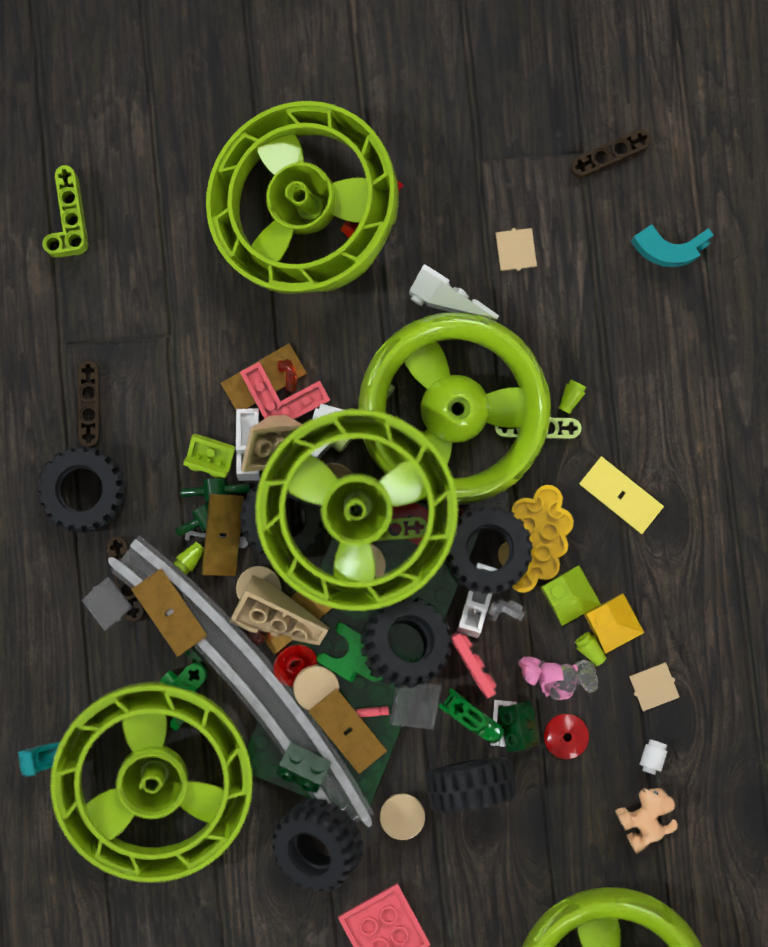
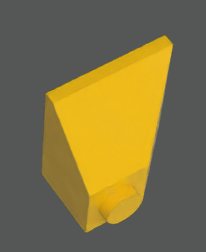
M623 593L584 614L604 654L644 633Z

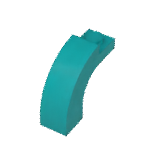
M651 224L635 235L631 243L644 258L652 263L666 267H678L697 260L701 255L699 251L711 244L709 240L714 235L708 228L687 243L672 244L664 240Z
M61 741L19 751L22 775H35L42 770L52 768Z

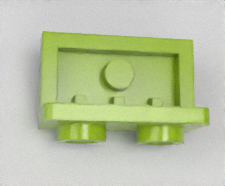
M193 434L183 465L188 466L193 471L207 472L215 478H226L231 469L236 446Z

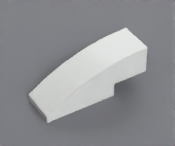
M259 408L236 409V474L238 481L260 480V470L251 472L241 471L250 428L259 423Z
M477 563L476 566L483 571L497 570V568ZM468 591L457 628L458 633L474 638L479 637L492 593L486 595L476 591Z

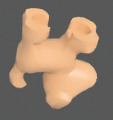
M643 788L639 792L642 806L634 812H628L625 807L615 810L625 830L632 827H637L640 830L639 834L631 832L626 835L636 854L644 850L650 843L661 840L664 835L673 833L678 827L676 820H672L666 826H662L657 820L658 816L672 812L675 807L673 799L661 788Z

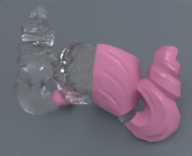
M528 656L523 657L518 662L524 679L532 685L537 684L539 680L542 692L545 693L546 697L550 695L554 700L569 699L574 694L578 684L582 685L590 693L598 688L599 680L596 675V668L589 660L578 661L573 665H559Z

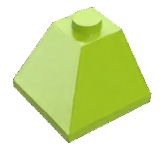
M579 565L540 586L561 626L601 605Z

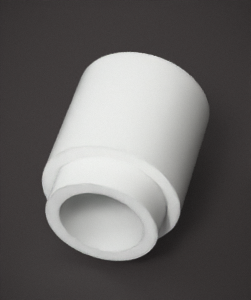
M649 740V743L645 745L639 764L644 766L642 771L656 775V771H662L668 752L666 751V744Z

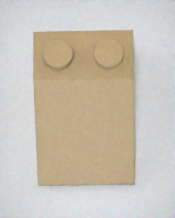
M287 415L269 416L251 427L241 471L264 470L279 445L303 424Z

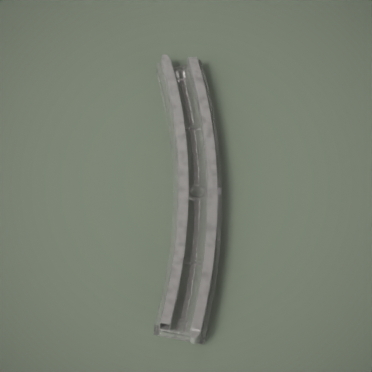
M138 536L133 541L130 549L120 561L116 558H108L109 564L113 567L111 572L130 588L135 587L159 569H163L208 635L195 644L194 647L244 702L282 754H285L290 742L332 762L318 792H308L311 798H315L317 801L319 799L328 800L330 804L334 802L339 805L338 808L341 810L345 809L349 813L348 816L351 819L354 818L356 823L362 820L366 826L370 827L372 825L370 815L374 814V811L340 754L308 710L297 702L291 686L282 677L279 682L274 675V665L246 633L231 620L230 616L181 569L141 536ZM171 608L165 613L166 616L172 614L174 610Z

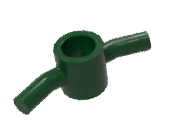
M225 478L204 479V487L181 489L180 494L183 498L204 496V501L209 502L210 494L248 493L250 485H226Z
M209 503L192 512L195 519L175 529L177 536H182L197 527H200L202 532L206 531Z

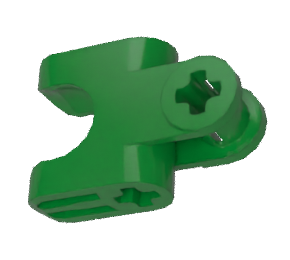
M338 622L336 630L346 638L349 644L347 654L342 658H334L326 653L318 654L317 661L352 683L358 673L371 681L381 680L383 677L376 678L371 675V669L367 668L364 663L368 659L367 656H362L361 649L364 647V644L360 643L362 634L344 623Z
M192 663L179 676L170 669L159 682L196 692L205 682L208 672L203 664ZM191 670H199L200 672L198 676L200 677V679L195 678L193 680L191 678ZM174 717L170 722V727L176 731L185 721Z
M450 687L448 690L450 695L443 704L439 703L438 707L489 743L494 744L498 742L503 735L502 726Z

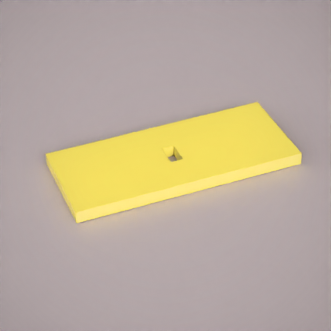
M602 456L579 483V485L640 534H643L664 507ZM623 491L625 495L620 500L618 496Z

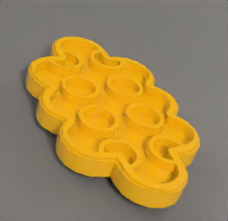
M553 485L541 486L537 489L533 499H519L512 507L511 512L514 513L513 516L524 522L523 526L526 530H529L531 535L529 539L533 543V549L531 550V555L533 556L528 570L512 586L517 592H530L535 588L538 579H553L560 570L558 558L566 554L568 550V541L565 536L573 529L574 521L569 511L561 508L563 502L562 494ZM507 541L498 550V559L503 566L509 557Z

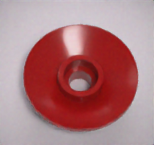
M293 645L284 649L274 662L273 671L275 677L281 684L293 686V682L301 670L317 664L316 655L312 649L305 645Z
M557 715L546 725L544 731L545 745L558 758H575L583 753L588 745V729L585 723L575 715ZM565 733L571 734L569 741H564L563 736Z

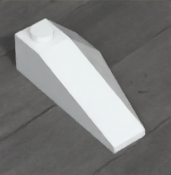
M425 264L409 291V295L412 296L411 300L420 306L425 304L428 307L453 313L480 315L497 321L499 317L498 314L478 300L473 299L470 301L468 299L469 296L461 288L450 287L449 280Z

